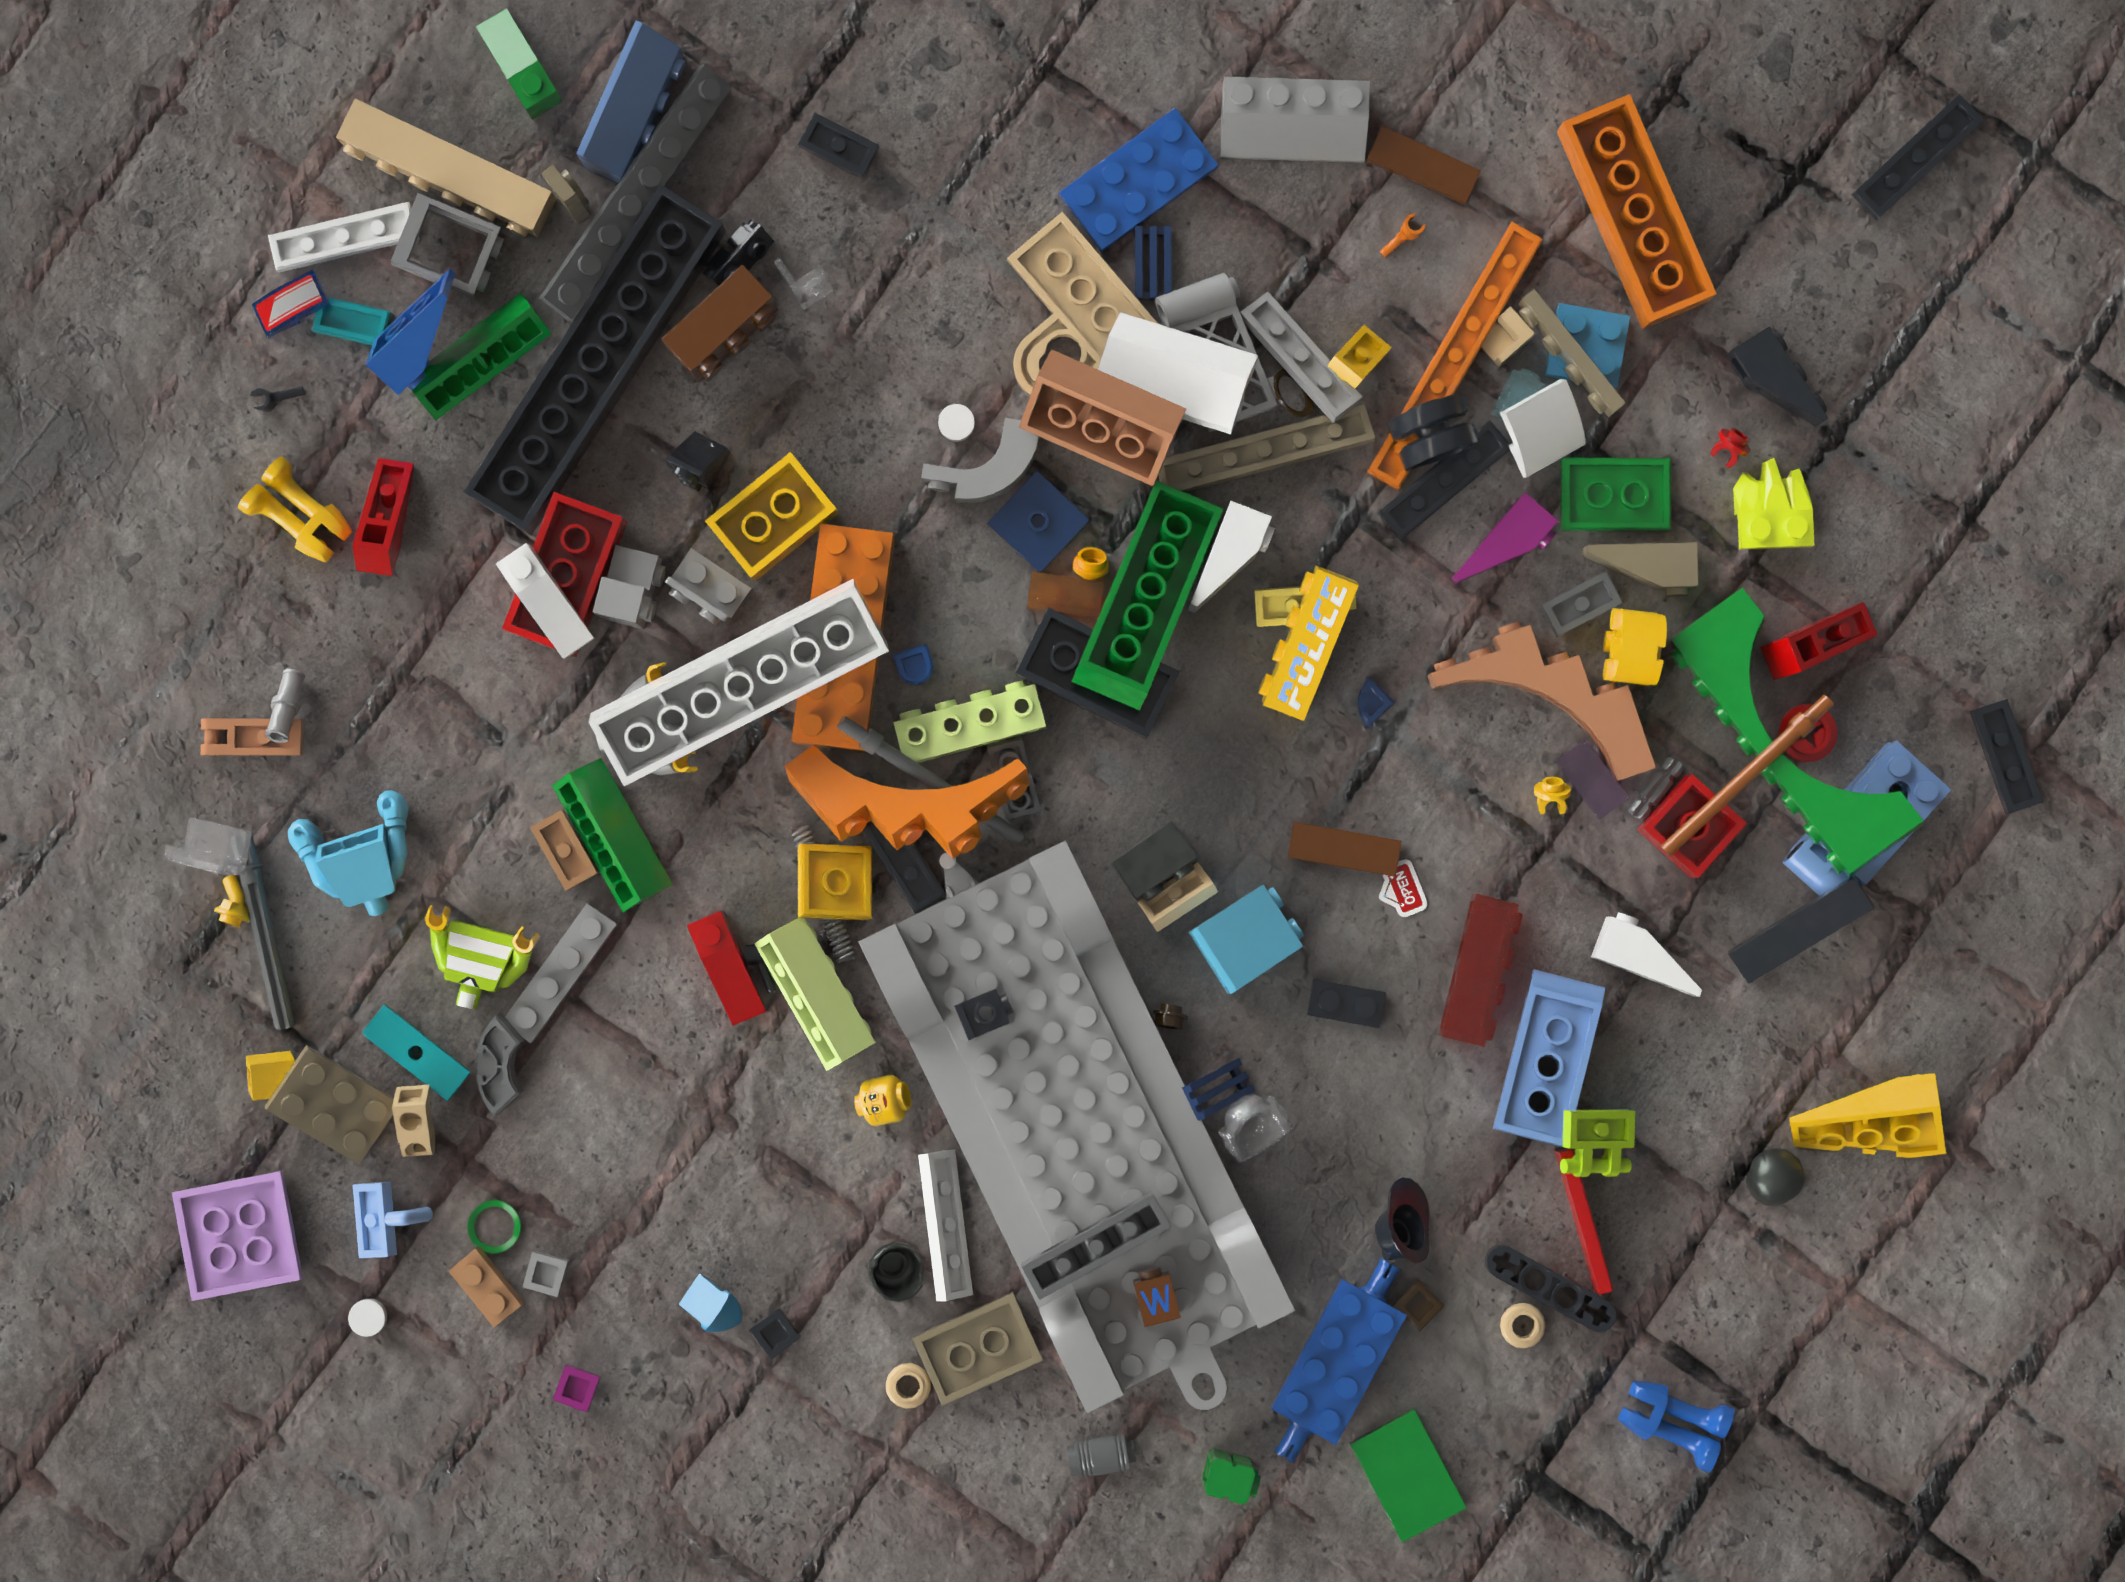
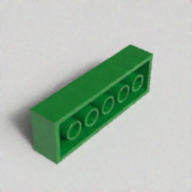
M1159 481L1155 482L1071 682L1135 709H1141L1223 512V508Z

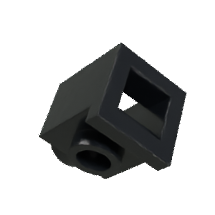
M997 989L954 1006L968 1041L1009 1024L1008 1015L1014 1013L1007 994L999 995ZM982 1006H989L992 1009L993 1016L991 1019L982 1020L979 1017L978 1011Z

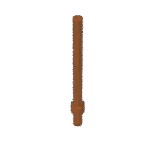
M1824 694L1803 714L1799 712L1789 721L1790 726L1660 847L1671 857L1800 736L1805 738L1815 729L1813 724L1835 705L1831 699Z

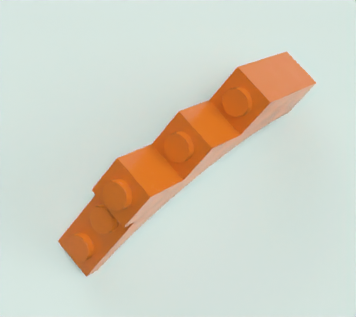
M814 745L784 766L791 785L841 842L849 836L859 834L866 827V824L871 821L896 850H899L905 844L910 845L920 838L922 832L927 830L952 859L961 853H968L977 845L979 839L982 838L978 823L990 820L1001 806L1009 800H1016L1021 797L1030 785L1028 770L1018 758L998 771L967 784L925 790H907L882 786L854 776L830 761Z

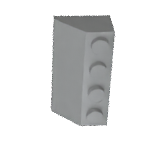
M1224 77L1222 85L1220 158L1364 163L1369 121L1370 81Z

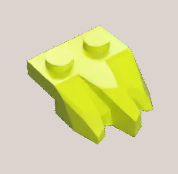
M1772 458L1762 463L1760 480H1756L1749 473L1742 472L1733 488L1734 515H1737L1739 550L1815 546L1813 507L1800 468L1790 471L1788 478L1781 479L1775 458Z

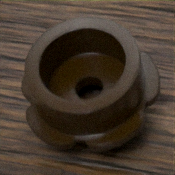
M1162 1003L1160 1010H1153L1155 1026L1183 1030L1184 1019L1188 1020V1016L1181 1014V1006Z

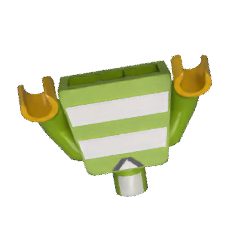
M431 905L425 917V922L430 927L431 947L438 969L444 973V979L461 984L456 1005L477 1010L482 990L499 992L501 988L510 987L526 972L533 951L532 948L540 939L539 933H535L532 939L528 940L523 936V930L525 929L523 926L515 935L457 920H450L448 927L447 922L451 913L450 908L445 906L442 917H439L433 913V905Z

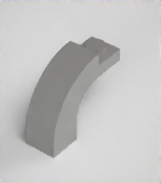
M1005 418L1001 443L991 460L980 467L967 470L923 463L922 483H929L928 489L939 492H949L950 487L956 488V503H978L996 498L1014 487L1027 473L1035 458L1040 437L1019 428L1021 420Z

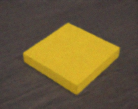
M799 844L798 918L872 919V846Z

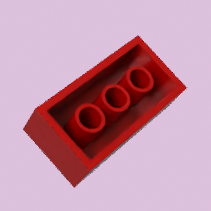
M553 492L533 549L588 628L593 616V608L601 577L607 578L615 545H620L628 522L621 516ZM515 593L502 629L508 633L556 650ZM577 650L570 656L577 658L579 650Z

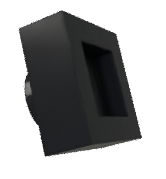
M780 1307L749 1330L770 1360L801 1338V1335Z

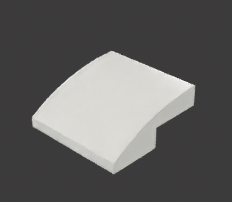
M1560 379L1500 412L1513 441L1509 448L1523 478L1531 476L1586 444L1581 418L1566 379Z

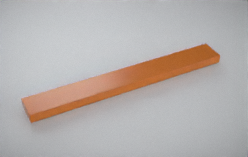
M1514 222L1510 223L1401 414L1427 401L1440 399L1455 393L1540 246L1542 238ZM1389 433L1367 473L1398 491L1409 471L1404 470L1399 452L1404 446L1418 439L1414 438L1403 442L1394 441L1391 433Z

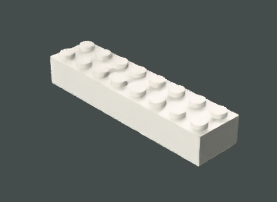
M853 578L601 707L590 714L589 724L623 786H626L888 652V643Z

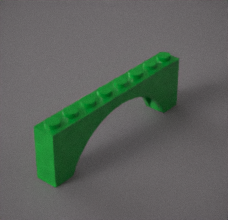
M1741 588L1671 639L1673 650L1669 654L1681 670L1686 667L1695 677L1691 682L1702 698L1705 699L1710 696L1717 706L1713 711L1720 722L1726 728L1732 725L1740 735L1736 738V742L1748 757L1752 754L1757 757L1773 742L1758 717L1751 693L1749 674L1752 651L1757 636L1764 624L1765 616L1746 591ZM1783 754L1761 772V775L1770 786L1776 783L1783 791L1784 795L1780 799L1791 814L1795 815L1799 812L1807 824L1803 826V829L1815 844L1822 842L1829 851V854L1825 857L1832 868L1838 874L1844 871L1849 878L1921 827L1924 821L1901 791L1884 794H1866L1838 789L1809 776L1796 767Z

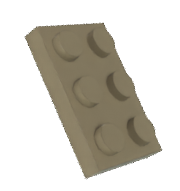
M306 1045L266 1103L265 1109L350 1160L360 1164L393 1116L392 1104L394 1097Z
M1014 1292L915 1335L912 1338L942 1406L1043 1361Z

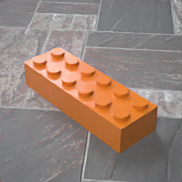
M1628 94L1562 122L1557 134L1642 330L1709 302L1717 293L1631 95Z
M820 523L810 600L854 578L883 633L895 542L894 534ZM879 656L798 697L791 741L795 744L867 753L859 747L858 741L839 730L837 725L845 715L866 730L870 729Z

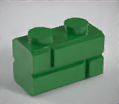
M1212 1448L1208 1452L1202 1475V1483L1206 1495L1220 1499L1227 1496L1228 1501L1245 1505L1249 1500V1496L1256 1497L1261 1475H1258L1259 1470L1253 1468L1250 1457L1235 1453L1230 1456L1227 1451Z

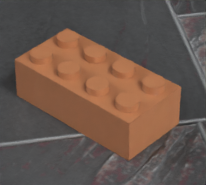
M1051 349L1036 378L1019 428L1153 486L1167 458L1187 408Z

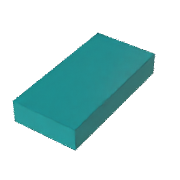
M321 296L322 301L317 305L312 331L372 346L375 338L390 325L393 313L383 309Z

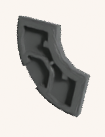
M502 1013L497 1014L489 1022L480 1038L476 1052L478 1054V1075H476L478 1088L484 1103L494 1117L499 1115L524 1092L516 1078L514 1064L517 1051L525 1040Z

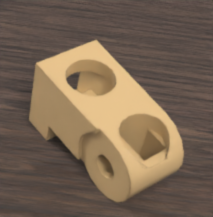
M430 1085L396 1087L392 1111L398 1143H400L403 1157L434 1155L435 1129L430 1106Z

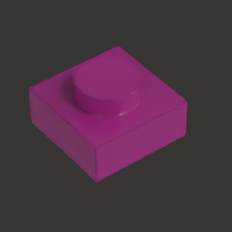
M566 1364L552 1400L588 1412L601 1376Z

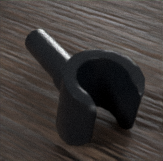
M303 386L277 392L257 388L251 392L250 396L259 397L265 394L266 401L264 405L256 406L254 409L270 412L276 407L277 402L305 395Z
M755 944L746 945L744 948L746 965L758 964V969L767 992L776 991L768 967Z

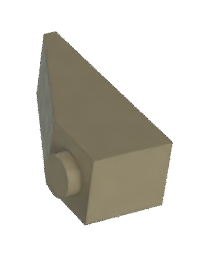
M1697 542L1587 545L1582 549L1583 557L1651 589L1666 590V596L1668 597L1688 596V590L1699 586Z

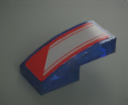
M311 270L266 294L254 302L252 307L266 337L270 338L300 324V319L331 304L316 272Z

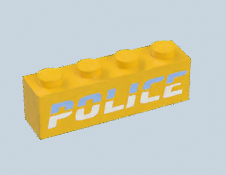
M1317 565L1313 573L1306 572L1299 592L1304 594L1300 606L1293 605L1285 626L1290 627L1286 641L1279 639L1272 656V660L1277 661L1272 675L1265 674L1258 693L1263 695L1262 703L1264 706L1302 721L1305 720L1359 584L1357 581Z

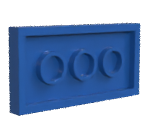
M1175 107L1061 190L1059 196L1102 253L1134 230L1135 226L1141 225L1218 168V164Z

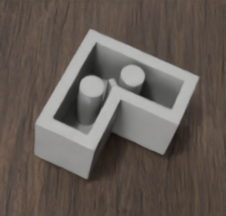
M615 545L607 578L601 577L593 613L604 620L644 629L646 622L651 623L655 615L657 602L652 601L655 586H662L666 566L661 565L662 559L658 555Z

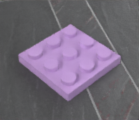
M283 1170L172 1192L192 1301L303 1279Z

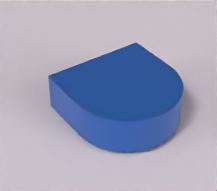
M927 644L892 655L897 672L905 683L921 685L932 676L934 666Z

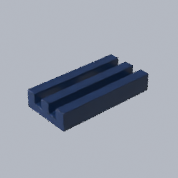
M1135 226V297L1138 300H1155L1156 297L1171 292V226ZM1142 236L1150 237V292H1143ZM1157 236H1164V292H1157Z
M1240 1058L1182 1087L1198 1121L1207 1118L1255 1091L1253 1085L1247 1086L1245 1080L1249 1077L1246 1071L1241 1073L1239 1066L1243 1065ZM1230 1072L1231 1079L1196 1097L1194 1090ZM1235 1085L1237 1086L1238 1091L1202 1110L1201 1103Z

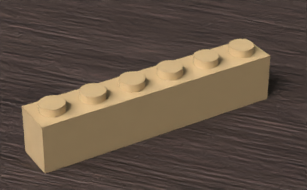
M356 98L336 136L341 144L345 146L343 152L361 161H363L365 156L377 161L375 166L378 169L392 176H396L397 171L409 176L408 182L413 186L426 192L432 187L442 192V199L455 206L461 207L462 203H466L474 207L473 213L484 220L493 223L494 219L497 218L508 223L506 226L507 230L523 238H526L528 233L538 238L556 201L552 191Z

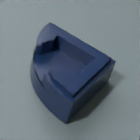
M1368 677L1364 682L1358 696L1359 714L1367 728H1370L1395 703L1371 677Z

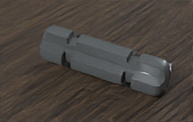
M1668 757L1660 767L1662 770L1654 774L1639 795L1641 797L1635 799L1629 806L1628 812L1637 820L1644 821L1652 812L1651 807L1659 803L1673 785L1672 780L1677 779L1684 771V765L1676 758Z

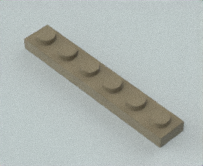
M1364 404L1354 407L1335 423L1326 415L1167 457L1158 477L1161 483L1186 493L1375 442V436L1366 405Z

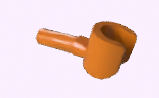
M1416 213L1406 217L1401 224V231L1379 251L1384 258L1407 239L1415 240L1421 235L1426 224L1416 231L1408 226V223L1417 215Z

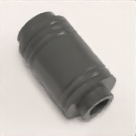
M1125 1433L1081 1440L1079 1442L1074 1441L1073 1446H1067L1071 1476L1079 1475V1479L1088 1476L1124 1472L1126 1470L1130 1471V1463L1136 1462L1133 1440L1126 1441Z

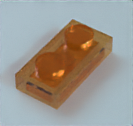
M1032 572L1027 609L1046 611L1049 607L1062 614L1098 618L1104 581Z

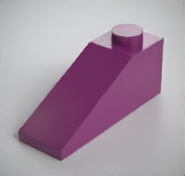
M1524 493L1450 580L1455 584L1528 554L1537 545L1543 550L1557 534L1552 528L1558 520L1529 495Z

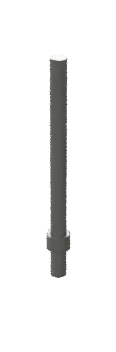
M845 715L839 721L837 728L858 741L859 747L869 754H878L930 789L952 787V785L883 741L884 736L872 728L866 730ZM996 814L990 820L982 822L1016 845H1019L1025 836L1024 832Z

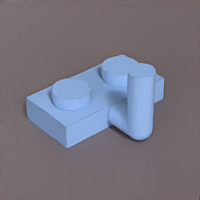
M391 1182L353 1185L359 1258L397 1255L395 1226L427 1222L433 1217V1212L429 1207L393 1211Z

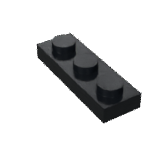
M2008 699L1969 711L2005 814L2043 803Z

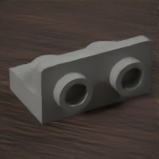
M692 548L673 576L668 577L665 581L672 588L668 593L686 606L691 600L702 608L699 615L716 626L720 620L729 626L753 590Z

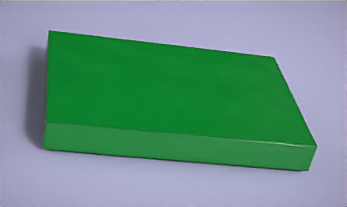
M1561 458V531H1671V458Z
M1414 1408L1349 1442L1401 1542L1466 1509L1459 1492Z

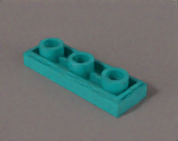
M387 1004L381 1007L361 1033L424 1084L430 1085V1088L446 1101L453 1097L472 1073ZM415 1046L421 1047L423 1051L420 1059L414 1058L412 1054Z

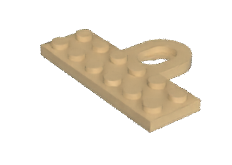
M1063 212L1007 258L1009 264L1052 313L1049 318L1020 342L1014 355L1015 378L1021 389L1029 396L1040 372L1039 361L1045 355L1047 345L1058 337L1073 339L1081 349L1079 362L1098 369L1108 336L1120 312L1157 323Z

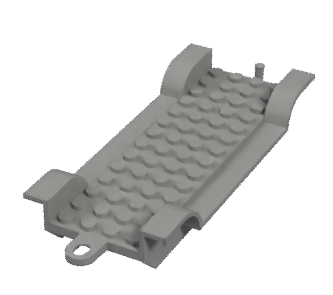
M1066 840L981 883L976 881L956 862V858L952 859L946 852L941 855L939 862L944 868L947 899L858 941L899 1026L910 1042L1038 1306L1046 1329L1086 1412L1089 1413L1123 1396V1390L1168 1368L1171 1369L1186 1401L1191 1406L1200 1410L1213 1409L1223 1401L1227 1385L1210 1347L1255 1325L1259 1329L1294 1312L1295 1309L1202 1120H1197L1182 1089L1185 1085L1125 965ZM993 989H997L999 995L1006 993L1014 1011L1013 1014L1008 1015L1010 1023L968 1041L954 1006ZM982 1006L978 1011V1015L982 1020H989L993 1016V1011L989 1006ZM1153 1192L1171 1225L1170 1229L1041 1300L1038 1299L1021 1267L1022 1262L1142 1196ZM1160 1267L1161 1272L1169 1271L1181 1318L1144 1327L1133 1280L1140 1278V1271ZM1206 1373L1212 1377L1215 1394L1211 1399L1203 1400L1193 1390L1192 1380L1196 1375Z

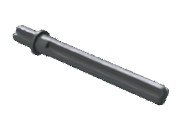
M252 834L237 835L233 837L239 868L235 869V873L239 872L244 889L274 1026L276 1030L291 1028L295 1025V1020L263 883L261 867H264V863H259Z

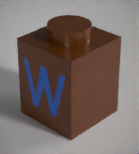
M1160 1267L1140 1271V1278L1134 1279L1133 1283L1144 1327L1181 1318L1169 1271L1161 1272Z

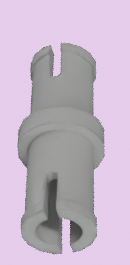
M283 670L278 693L272 698L270 704L273 711L268 729L265 732V736L271 741L285 743L289 739L293 718L300 711L299 697L306 679L305 674L299 670Z

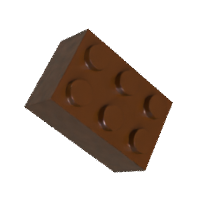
M741 265L661 340L668 351L698 383L704 378L709 381L723 368L721 362L730 354L736 356L750 343L747 338L757 329L760 332L764 331L776 319L774 313L778 308L769 292Z

